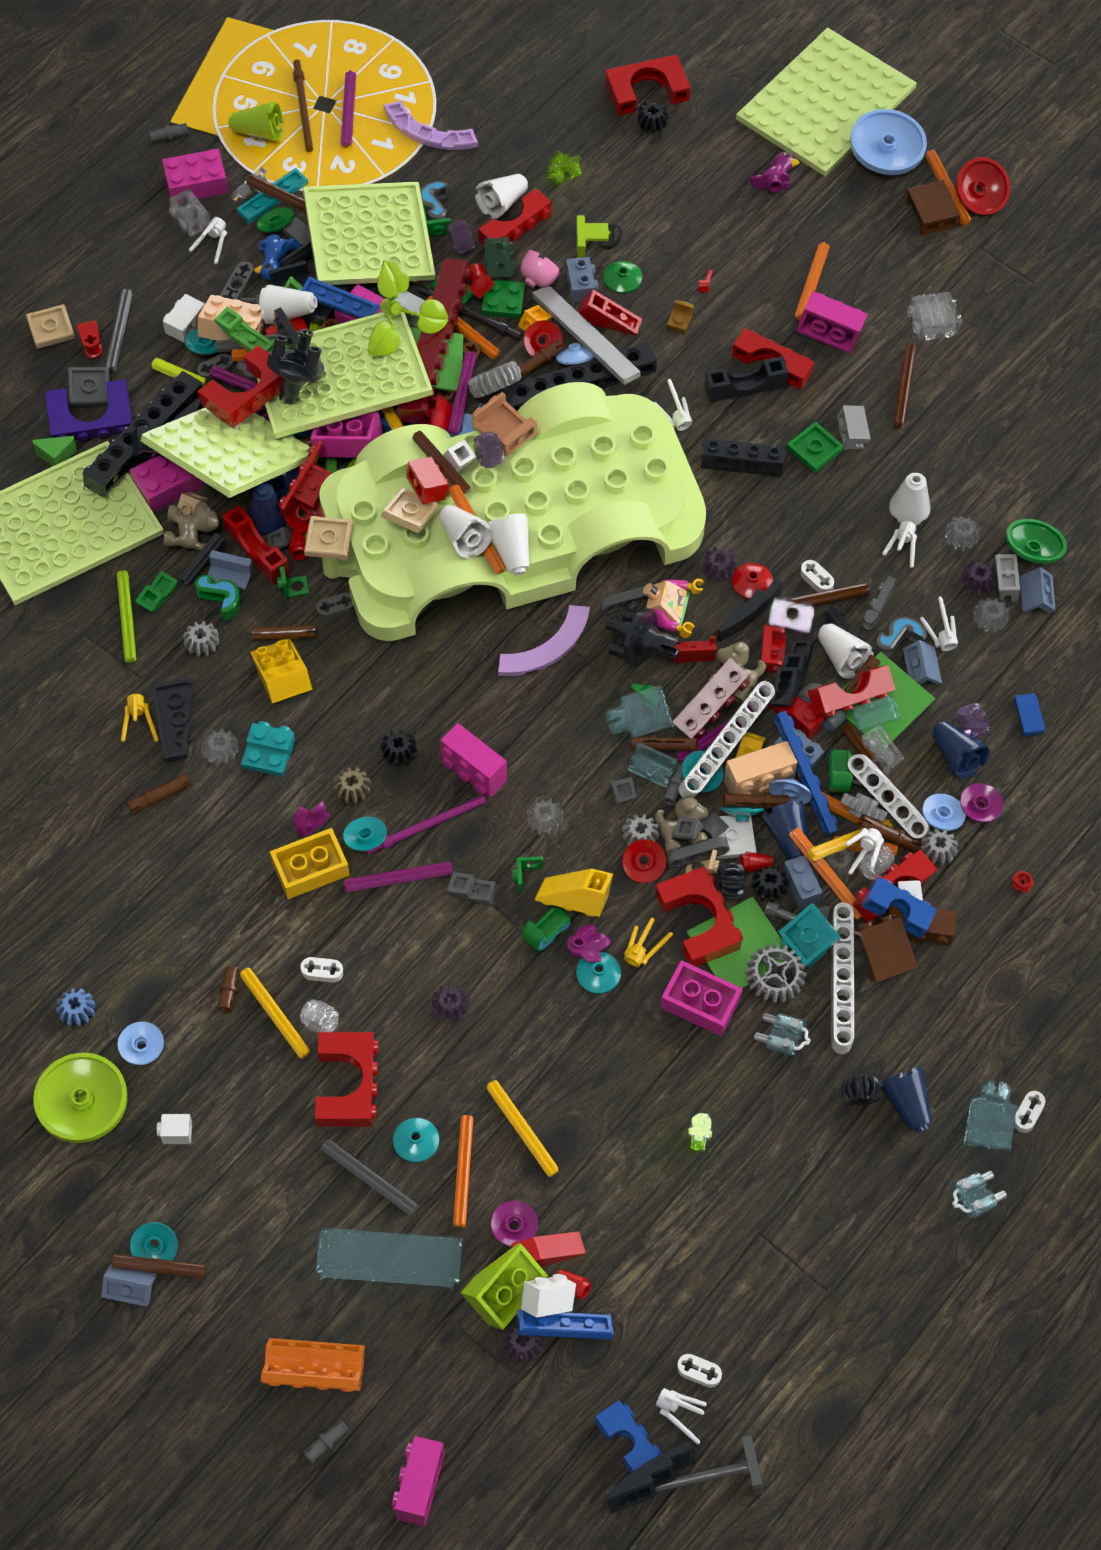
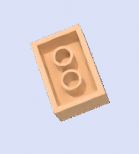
M210 295L198 316V336L216 341L231 339L214 322V318L226 307L241 315L243 322L263 335L267 328V324L261 316L264 314V310L258 304H250L221 296Z
M788 741L728 760L724 782L731 794L769 793L771 782L795 778L798 762Z

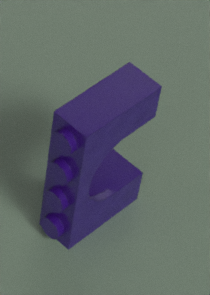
M126 379L106 382L108 396L107 411L101 418L92 422L79 421L70 414L65 388L45 391L52 438L74 436L75 440L87 441L89 438H107L110 435H120L122 430L133 422Z

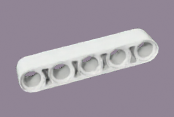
M858 754L849 759V770L913 838H922L928 833L930 825L926 819L867 756ZM857 758H861L864 761L862 770H857L854 767V761ZM871 774H876L879 777L877 786H872L869 783ZM886 790H891L894 793L892 802H887L884 799V792ZM901 806L908 808L909 815L907 818H902L899 815L898 811ZM916 822L923 824L924 832L922 834H917L914 831L913 826Z

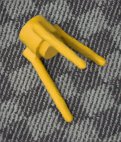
M131 694L127 697L121 736L122 742L126 738L130 714L133 716V721H136L137 716L142 715L143 712L146 715L155 742L159 741L149 712V706L147 703H144V697L140 694Z
M654 918L649 920L637 944H634L638 931V926H635L624 953L625 961L635 967H640L641 964L646 965L648 960L672 937L673 933L669 932L646 955V949L642 944L651 929Z

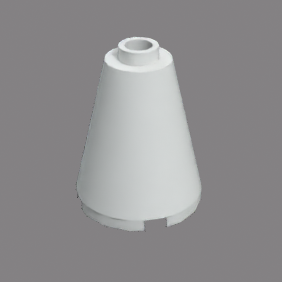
M514 174L479 183L476 186L478 194L475 195L478 207L485 215H491L492 219L501 217L526 192L528 188L526 178L521 174Z
M266 285V288H262L259 298V306L264 310V314L261 315L262 319L266 324L274 325V310L280 307L289 320L312 313L317 307V298L311 292Z
M920 473L909 474L891 498L890 514L892 517L897 518L899 523L910 521L918 525L929 516L930 500L926 478Z
M448 505L440 512L439 520L455 552L459 556L464 558H470L469 556L471 555L478 556L488 547L492 538L489 530L492 531L486 521L454 505Z
M525 514L507 515V519L501 520L497 518L490 521L488 524L492 531L489 530V534L492 537L491 540L508 572L513 573L514 576L526 573V569L529 568L527 516Z
M834 624L823 625L819 630V641L836 671L844 679L853 678L855 671L861 668L869 655L874 654L871 651L872 647L868 643Z

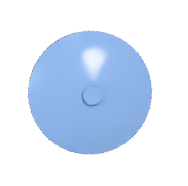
M878 109L864 114L854 124L850 136V146L857 160L866 168L885 175H899L914 169L922 161L927 146L925 133L919 123L909 115L891 109Z

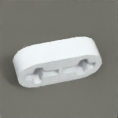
M807 560L802 564L801 577L818 593L833 590L834 578L817 562ZM821 582H822V583H826V582H827V583H828V586H827V585H823V586H822V585H821Z
M309 957L301 963V973L308 980L334 983L340 981L344 975L343 966L337 960ZM310 965H314L315 968L312 970V973H309L307 969ZM332 967H336L338 971L334 975H330Z
M1031 1091L1025 1096L1014 1117L1013 1123L1016 1130L1027 1133L1033 1129L1045 1105L1043 1094ZM1035 1098L1038 1102L1032 1110L1029 1107L1031 1101ZM1025 1114L1030 1115L1028 1123L1025 1126L1020 1124L1021 1119L1024 1118Z
M685 1354L678 1360L677 1370L682 1377L710 1388L720 1383L722 1372L716 1364L692 1354ZM688 1361H691L692 1367L698 1369V1371L691 1368L689 1371H685V1366L682 1363L686 1364ZM710 1370L715 1371L714 1376H716L717 1379L712 1378L711 1381L707 1380V1375L702 1373L701 1371L709 1373Z

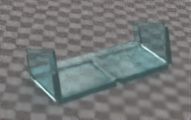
M323 1228L319 1233L316 1272H320L321 1281L324 1277L443 1286L451 1287V1291H453L455 1283L460 1281L464 1239Z

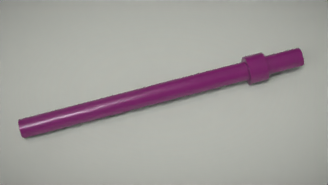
M483 795L390 836L387 834L381 845L366 851V853L370 854L382 848L384 850L393 846V843L485 804L486 799Z

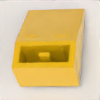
M290 638L279 640L275 644L259 647L250 652L272 703L313 690L307 668Z
M587 869L547 877L544 879L535 901H539L544 905L563 907V909L568 911L582 912L587 916L600 917L609 897L613 874L595 869Z

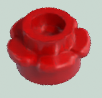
M1025 871L1018 872L1012 877V886L1017 891L1028 892L1034 884L1032 876Z

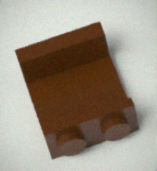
M944 180L908 188L905 202L906 204H914L921 219L919 227L921 236L958 227L960 213Z
M892 913L881 916L879 922L867 921L859 924V929L853 930L855 935H860L872 970L868 972L871 982H879L918 968L901 916H893Z

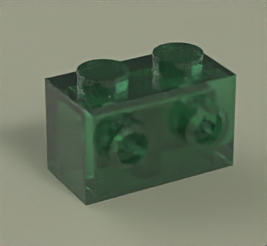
M508 237L485 238L487 275L492 280L511 278V273H515L514 261H510V254L513 253L512 241L509 242Z

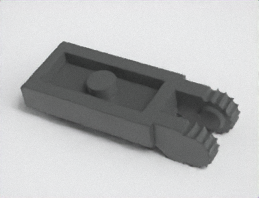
M888 576L885 583L881 582L877 591L879 594L878 598H873L869 610L865 612L863 617L862 629L865 632L872 631L876 626L894 591L895 578Z

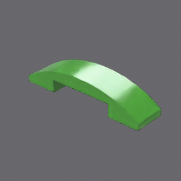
M226 307L214 318V322L232 340L248 352L258 345L269 353L272 351L274 338L270 341L245 324L243 317L229 307Z

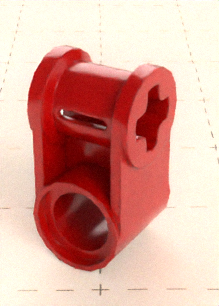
M93 320L77 324L86 356L90 359L99 358L103 353L97 321Z

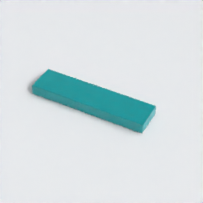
M295 168L274 182L273 185L294 194L308 184V179ZM260 192L236 210L248 224H251L280 204L281 201Z

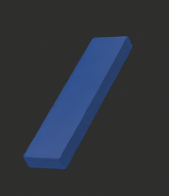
M308 277L301 290L313 293L317 298V303L357 319L377 314L380 308L379 304L312 277Z
M518 1310L516 1314L518 1335L612 1339L614 1335L611 1315L558 1313L536 1318L523 1310Z

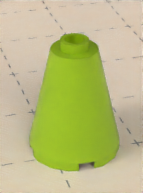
M269 102L234 112L228 119L229 127L236 133L272 141H279L283 133V129H280V123H283L282 110L276 102Z

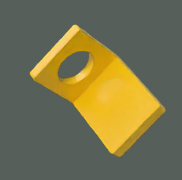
M746 732L742 736L736 758L761 750L766 738Z

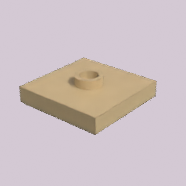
M64 304L26 314L36 349L75 339Z
M401 488L384 508L381 517L419 534L439 510V504L436 502L422 504L416 493Z
M311 516L304 551L305 556L347 560L353 520Z

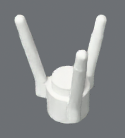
M214 217L201 236L189 248V252H192L207 234L213 238L220 236L214 264H218L223 241L227 234L224 230L226 223L221 218Z
M668 379L667 382L678 410L673 413L672 419L665 411L664 413L669 418L673 428L676 427L677 430L682 431L691 426L692 419L689 415L685 397H682V409L672 381Z
M910 521L901 522L899 529L895 530L893 537L882 554H887L897 538L900 540L897 547L898 551L901 550L904 543L911 541L910 568H913L915 542L917 539V535L914 534L916 530L915 524Z
M939 597V606L945 630L941 631L937 638L923 617L920 618V621L933 639L936 648L941 647L942 651H950L958 646L954 616L950 617V630L943 599Z
M863 828L859 834L845 843L846 846H849L861 838V847L863 848L848 871L850 875L857 868L867 851L874 850L870 868L873 869L875 867L880 847L884 842L878 830Z
M664 1388L656 1403V1406L661 1408L660 1414L667 1417L690 1439L699 1444L700 1440L677 1420L670 1411L675 1413L678 1406H682L703 1415L704 1411L689 1403L705 1407L707 1405L706 1402Z

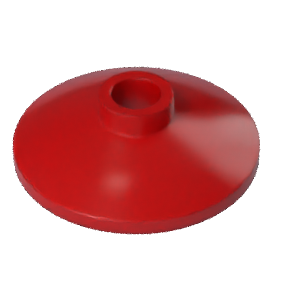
M536 321L525 331V349L533 357L539 353L541 348L548 347L557 339L563 344L562 333L550 321ZM540 337H543L545 339V343L543 345L539 343Z
M317 500L313 509L293 501L284 517L288 526L293 530L299 529L307 533L310 517H323L320 500ZM299 511H303L305 513V517H300Z
M757 563L743 564L732 575L733 589L738 595L746 599H750L757 589L766 592L773 582L770 571Z
M641 839L631 843L626 848L622 859L626 874L634 881L640 883H649L658 879L663 874L667 862L663 848L655 841L649 839ZM642 856L648 857L646 863L640 862Z

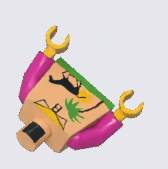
M696 579L693 583H688L685 580H662L654 585L651 583L647 584L643 589V593L648 596L646 607L656 612L657 626L666 631L675 633L679 631L681 637L688 638L692 633L694 625L691 622L683 624L690 595L687 589L697 595L703 589L697 588L696 585L701 586L704 581Z

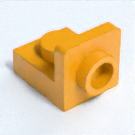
M537 305L525 310L518 327L525 332L532 323L540 320L551 321L552 316Z

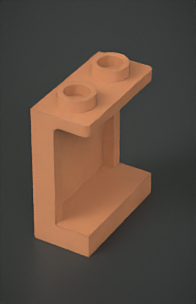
M503 392L493 396L487 404L477 408L472 415V427L505 457L537 434V422L532 417L526 420L506 402V395Z

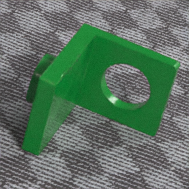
M423 206L428 236L451 233L450 218L427 221L425 207Z
M281 566V577H277L279 590L283 589L285 599L309 595L306 576L286 579L284 566ZM296 582L304 585L300 591H294L291 587Z
M542 856L516 858V869H512L513 882H517L518 894L522 893V870L543 869ZM528 862H537L536 864L532 865L526 864Z

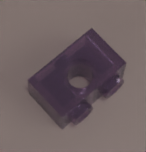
M779 596V599L774 598L768 624L810 634L815 613V607H812V603L800 601L797 604L791 602V598ZM790 609H795L799 613L798 617L794 620L786 616L787 611Z

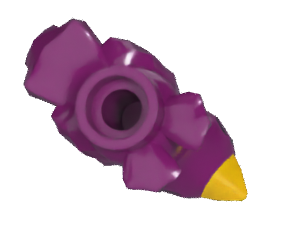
M781 152L775 156L769 166L770 168L763 175L752 176L749 181L756 190L764 188L773 193L780 192L782 189L786 190L791 185V182H788L791 178L787 172L792 167L800 164V162L794 159L790 153Z

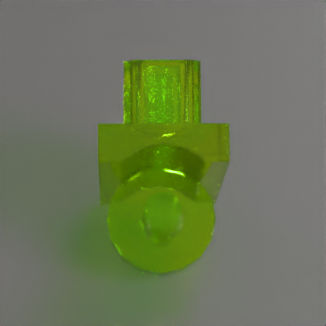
M560 150L555 151V158L550 159L552 165L548 166V172L545 173L547 178L551 177L556 185L566 180L563 172L569 171L571 178H576L582 173L580 167L581 157L576 155L569 158L568 153L562 154Z
M698 1113L691 1121L692 1128L689 1127L688 1136L692 1137V1150L705 1151L706 1139L711 1140L712 1131H709L712 1122L707 1114Z

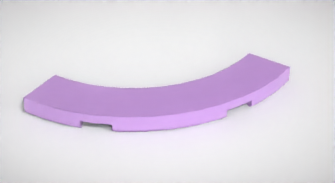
M402 101L383 105L384 111L391 123L405 136L420 144L447 150L478 147V141L473 129L448 130V132L438 131L434 127L424 123L420 124L413 119V116L404 107Z
M569 605L568 614L562 627L550 640L541 646L521 653L500 654L498 676L523 675L526 672L537 669L542 670L559 661L571 651L584 632L589 619L590 607Z

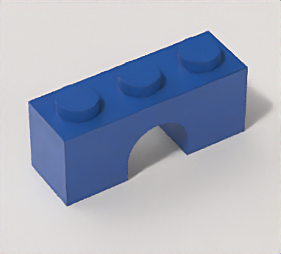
M877 877L871 884L861 904L863 908L879 917L883 915L888 907L899 909L903 915V924L906 932L919 939L927 932L937 911L930 903L919 900L912 896L909 891L900 889L889 880Z
M618 1400L595 1416V1423L608 1442L619 1436L627 1437L632 1441L634 1445L633 1450L623 1458V1464L631 1474L640 1466L662 1453L655 1444L651 1446L647 1440L648 1434L641 1424L637 1426L632 1418L634 1414L627 1404L623 1406L621 1401Z

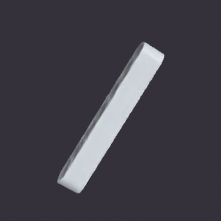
M766 681L760 682L747 696L681 782L679 793L682 797L694 798L704 788L774 696L775 689L771 683ZM759 691H762L766 697L761 696ZM747 706L752 707L754 712L749 711ZM735 721H738L742 725V728L738 727ZM723 737H727L730 743H727ZM711 752L716 753L719 759L714 758ZM699 768H703L707 775L702 774ZM687 783L692 784L695 791L689 789Z
M843 902L834 907L831 925L837 933L847 936L846 939L838 940L831 947V1045L833 1050L839 1054L849 1052L854 1040V911L851 905ZM838 914H844L847 918H840ZM838 955H845L847 959H840ZM844 975L847 977V980H841L838 976ZM838 996H845L848 1000L841 1001L838 999ZM838 1017H845L848 1021L841 1022L838 1020ZM838 1038H845L848 1042L841 1043L838 1041Z

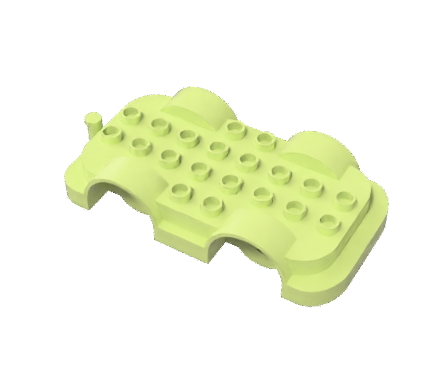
M574 382L542 391L520 407L517 411L526 420L532 417L537 422V434L507 457L498 451L478 431L450 437L440 427L417 424L386 432L363 448L356 458L354 466L332 473L321 485L319 496L322 516L353 520L347 560L322 557L323 573L328 578L350 577V597L363 630L376 639L394 641L416 635V618L429 602L434 599L438 600L460 594L473 585L497 587L506 609L576 590L578 572L593 556L616 551L633 540L654 541L664 565L687 559L698 550L702 543L705 530L706 508L674 428L664 411L651 400L639 395L622 394L606 396L605 392L594 384ZM421 430L442 455L449 448L465 439L476 458L470 465L458 471V473L471 486L470 491L465 494V497L478 518L489 523L497 518L501 520L507 519V515L525 514L527 516L529 568L526 569V573L514 576L506 568L505 572L497 575L483 552L478 556L471 555L469 556L470 558L461 557L455 552L439 520V514L444 507L448 505L456 506L448 491L446 493V500L436 502L439 504V510L419 534L381 517L384 508L401 488L415 493L406 478L408 461L428 457L412 439L415 432ZM448 480L449 489H450V487L453 486V485H452V484L450 483V481Z

